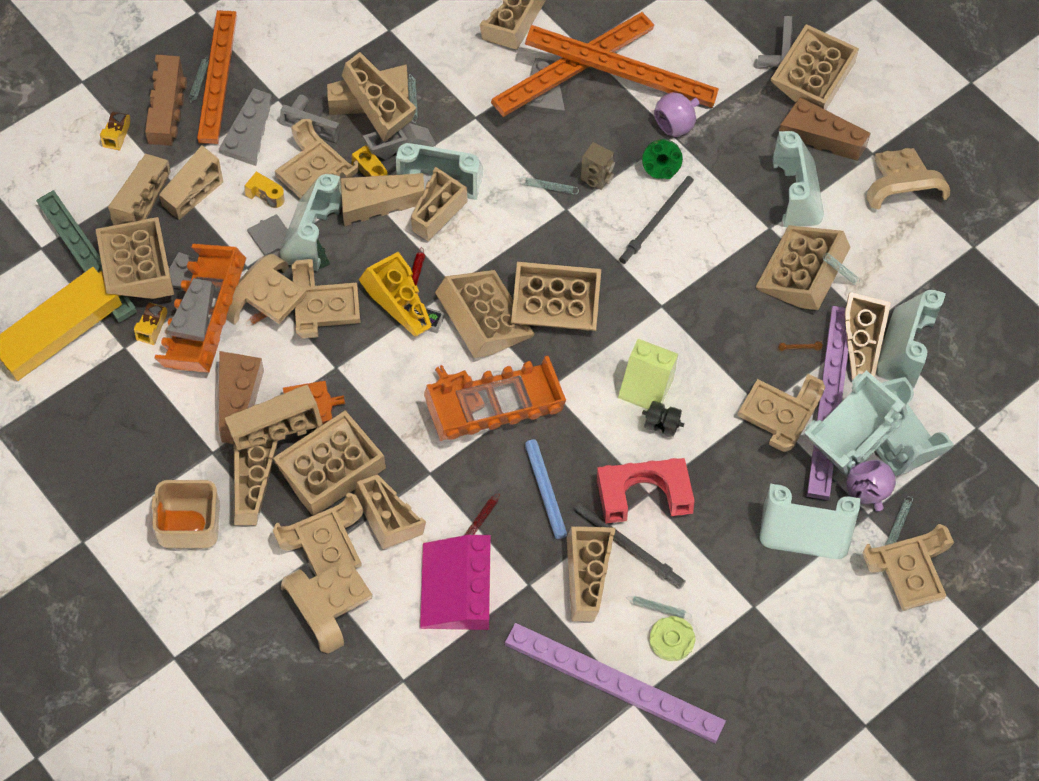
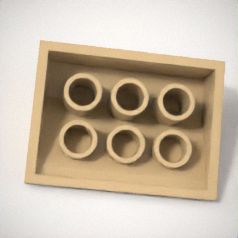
M806 24L772 76L771 82L795 103L801 97L826 110L854 66L859 48Z
M158 217L96 229L105 287L108 294L150 299L174 295Z
M789 225L757 283L756 289L796 307L819 310L838 273L837 270L823 260V256L824 259L831 260L829 255L826 254L829 253L841 264L843 263L851 248L844 231Z
M517 262L511 324L596 331L601 269Z
M495 270L445 276L435 292L474 358L493 355L534 336V332L529 325L511 324L513 299Z
M346 410L273 457L274 462L312 516L322 512L346 496L347 493L355 490L357 481L377 475L386 469L385 458L382 452Z

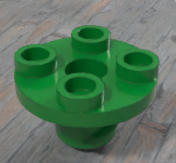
M667 139L651 142L642 154L644 170L650 176L657 179H671L679 171L683 162L679 146Z

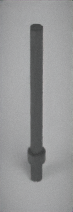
M687 176L635 240L633 239L626 246V251L619 258L621 263L626 264L630 257L641 249V244L693 183L694 179L691 176Z
M581 503L576 505L574 510L597 527L614 528L608 523L605 524L603 519ZM615 529L613 539L657 570L658 575L662 578H668L680 588L684 586L686 580L673 572L672 567L666 563L662 564Z

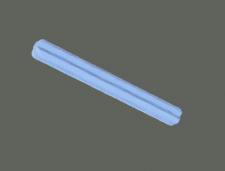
M535 439L528 440L525 447L556 539L565 538L567 534L538 443Z

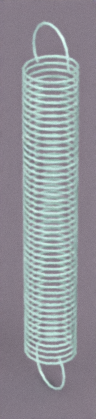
M208 58L207 63L204 61L200 63L197 72L199 76L196 75L195 79L198 77V80H194L192 86L194 92H190L189 95L192 101L194 98L197 99L199 91L196 92V90H200L202 84L200 79H204L206 67H208L205 64H209Z
M408 81L409 101L414 100L415 107L417 108L416 82L410 81L409 83Z
M524 177L526 182L573 192V186L568 188L561 186L564 184L557 185L559 183ZM528 183L523 184V185H527V186H532V187H537V188H542V189L553 190V189H549V188H545V187H541V186H537V185H532V184H528Z
M829 253L826 254L829 255L831 260L824 259L823 256L825 262L850 282L856 283L858 281V277Z
M905 500L903 501L901 506L903 508L902 517L900 511L896 518L898 521L897 529L896 525H893L891 544L894 543V535L898 539L902 528L899 527L900 518L901 527H903L902 524L906 520L907 512H909L912 505L909 500L907 504ZM889 535V538H888L887 543H886L887 545L890 544V540H891L890 535Z
M633 597L634 601L645 608L648 607L644 604L658 611L653 607L655 606L668 614L666 612L668 611L674 616L678 614L684 618L686 611L683 609L678 610L675 607H668L662 603L658 604L652 600L648 601L642 597Z

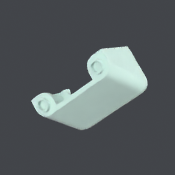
M780 131L773 155L774 168L781 167L785 171V176L795 175L796 183H793L789 188L790 199L786 214H783V226L818 225L823 220L824 210L814 158L797 133L793 131Z
M405 143L399 147L396 156L397 175L418 173L433 175V170L437 167L453 179L460 180V183L467 187L468 199L477 200L483 178V166L476 155L412 143Z
M332 174L321 175L299 200L280 249V258L286 261L288 265H292L296 260L312 259L314 271H318L321 264L317 251L319 229L314 223L316 218L326 220L328 214L335 212V214L340 213L342 208L340 176Z
M927 290L894 309L877 364L876 373L879 377L889 381L906 377L912 388H915L925 364L927 349L923 344L913 341L915 333H920L923 327L929 325V327L933 328L946 293Z
M867 370L863 374H858L853 379L852 392L823 421L813 420L805 429V436L846 477L855 465L865 462L901 426L908 416L906 404Z
M906 377L881 382L906 404L908 416L901 426L876 450L880 458L891 467L895 475L905 474L945 454L954 446L950 438L943 432L930 436L908 404L914 396V391Z
M770 484L763 506L760 541L765 547L831 559H842L848 554L861 498L843 497L838 501L836 511L791 504L792 494L787 487Z

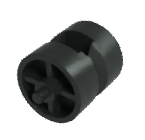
M652 401L650 409L647 411L643 410L642 412L643 415H646L644 428L654 431L661 429L662 433L674 437L679 426L684 427L685 424L680 420L681 409L675 407L666 409L664 404Z

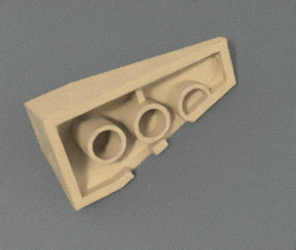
M850 292L844 314L851 379L853 380L858 374H863L866 370L875 377L891 302Z

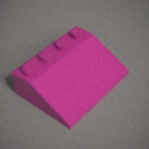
M463 535L423 543L420 629L489 630L491 535Z

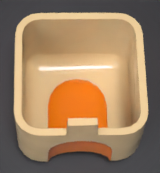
M164 480L156 486L155 496L152 497V525L157 541L162 547L210 548L216 544L219 529L220 500L217 488L213 482L209 480Z

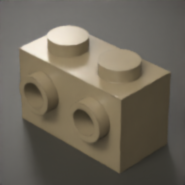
M592 142L582 157L581 180L591 187H596L600 190L606 184H610L614 176L612 173L615 165L613 161L614 152Z

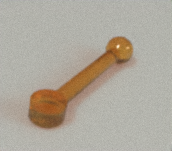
M819 341L815 342V344L786 345L785 343H780L778 348L781 351L802 348H814L816 351H820L823 345Z

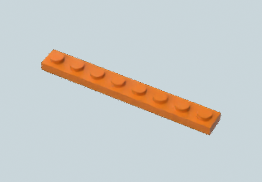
M217 10L197 138L198 143L219 144L237 21L236 11Z

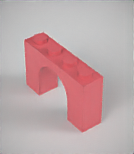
M685 458L597 467V484L605 524L627 521L628 505L625 492L631 486L644 482L655 484L665 492L671 516L693 514L695 501Z

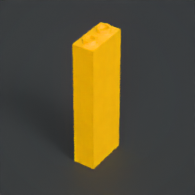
M91 267L0 334L1 362L15 379L19 381L112 311L120 307L122 303L119 296L121 295L108 294L106 292L103 272L100 271L98 273L94 267Z

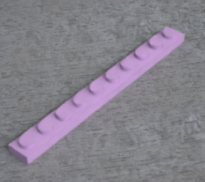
M832 306L822 376L825 390L819 401L817 421H823L842 402L848 357L845 308ZM814 444L807 497L829 500L834 464Z
M517 623L514 624L505 641V646L715 744L726 720Z

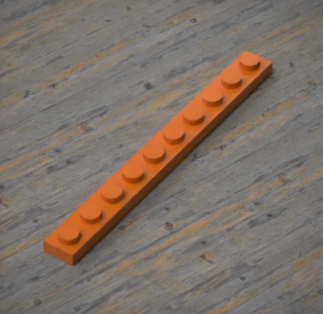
M641 12L587 44L614 53L652 31L654 24ZM561 58L492 98L491 104L504 117L590 66Z
M534 25L530 26L525 45L666 93H680L690 101L697 98L700 104L713 108L719 88Z

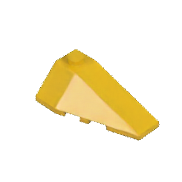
M396 252L368 267L359 278V281L379 305L416 337L429 330L432 326L426 308L418 296L419 289L417 285H414L411 277L413 275L411 268L401 254ZM408 304L412 305V307L409 309V312L405 310L403 306ZM414 308H415L421 315L416 314L415 311H414ZM423 318L426 323V326L424 324L422 326L418 319Z

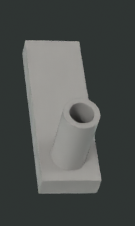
M784 16L782 55H758V67H779L792 47V16Z
M299 95L291 107L283 105L280 110L282 125L292 127L302 119H311L313 128L320 138L337 142L339 138V123L303 111L309 102L306 96Z

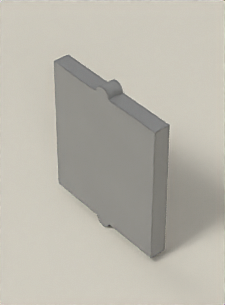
M275 214L266 220H260V223L248 228L247 231L265 256L273 254L278 250L280 251L288 229L279 216Z

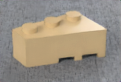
M201 145L159 194L162 207L178 220L186 215L223 183L219 159Z
M435 167L430 181L426 184L423 196L420 197L411 216L412 231L426 241H429L468 202L467 187Z
M378 474L357 481L355 495L382 549L423 535L426 521L422 517L419 518L411 510L412 507L409 504H405L396 496L397 493Z

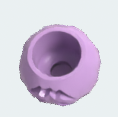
M672 92L666 94L656 103L654 110L655 119L659 127L667 135L674 137L685 135L695 125L696 113L694 108L700 103L697 98L689 101L680 93Z
M869 460L855 465L850 470L846 479L849 495L861 498V504L873 503L875 511L884 509L882 500H885L892 494L896 485L895 474L891 467L880 460Z

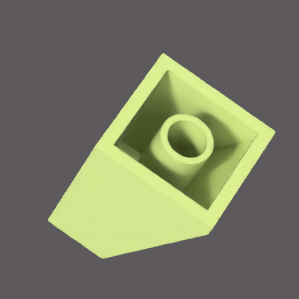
M637 339L628 360L618 398L645 409H650L652 401L663 404L674 379L678 353Z

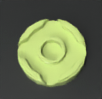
M677 616L659 619L653 625L649 636L650 646L654 653L667 661H680L686 658L692 652L696 641L691 624Z

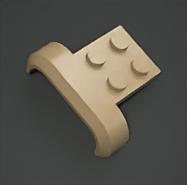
M302 119L291 127L293 137L302 152L275 170V176L301 199L321 175L332 174L340 176V183L341 178H352L358 172V161L353 162V165L349 164L316 134L311 119Z
M914 148L875 154V162L884 177L876 180L867 192V200L872 208L880 209L882 201L887 196L903 192L938 188L939 191L942 190L944 200H947L950 196V187L943 175L935 170H927Z
M275 254L265 255L240 278L238 286L235 288L233 301L229 307L226 320L235 325L240 319L239 315L242 307L247 302L280 324L307 295L306 290L277 272L280 269L284 273L289 268L286 261Z
M312 259L296 260L292 264L293 282L306 290L307 294L295 307L296 334L301 338L318 337V326L360 323L357 283L315 286Z
M808 374L797 398L757 379L737 416L772 433L773 436L769 442L770 446L782 452L790 451L798 441L825 390L824 382Z
M347 493L346 498L339 505L293 525L280 526L279 523H276L273 533L280 548L283 550H294L303 547L316 576L347 559L351 561L355 569L362 566L345 530L363 514V508L354 494Z
M938 524L935 529L927 534L878 548H871L870 544L866 545L862 555L869 571L887 572L903 611L943 600L947 596L931 561L932 557L945 552L954 543L947 527Z
M349 559L311 579L302 570L298 569L283 577L281 583V590H287L318 640L320 651L328 654L344 646L343 636L335 618L372 599L373 595Z

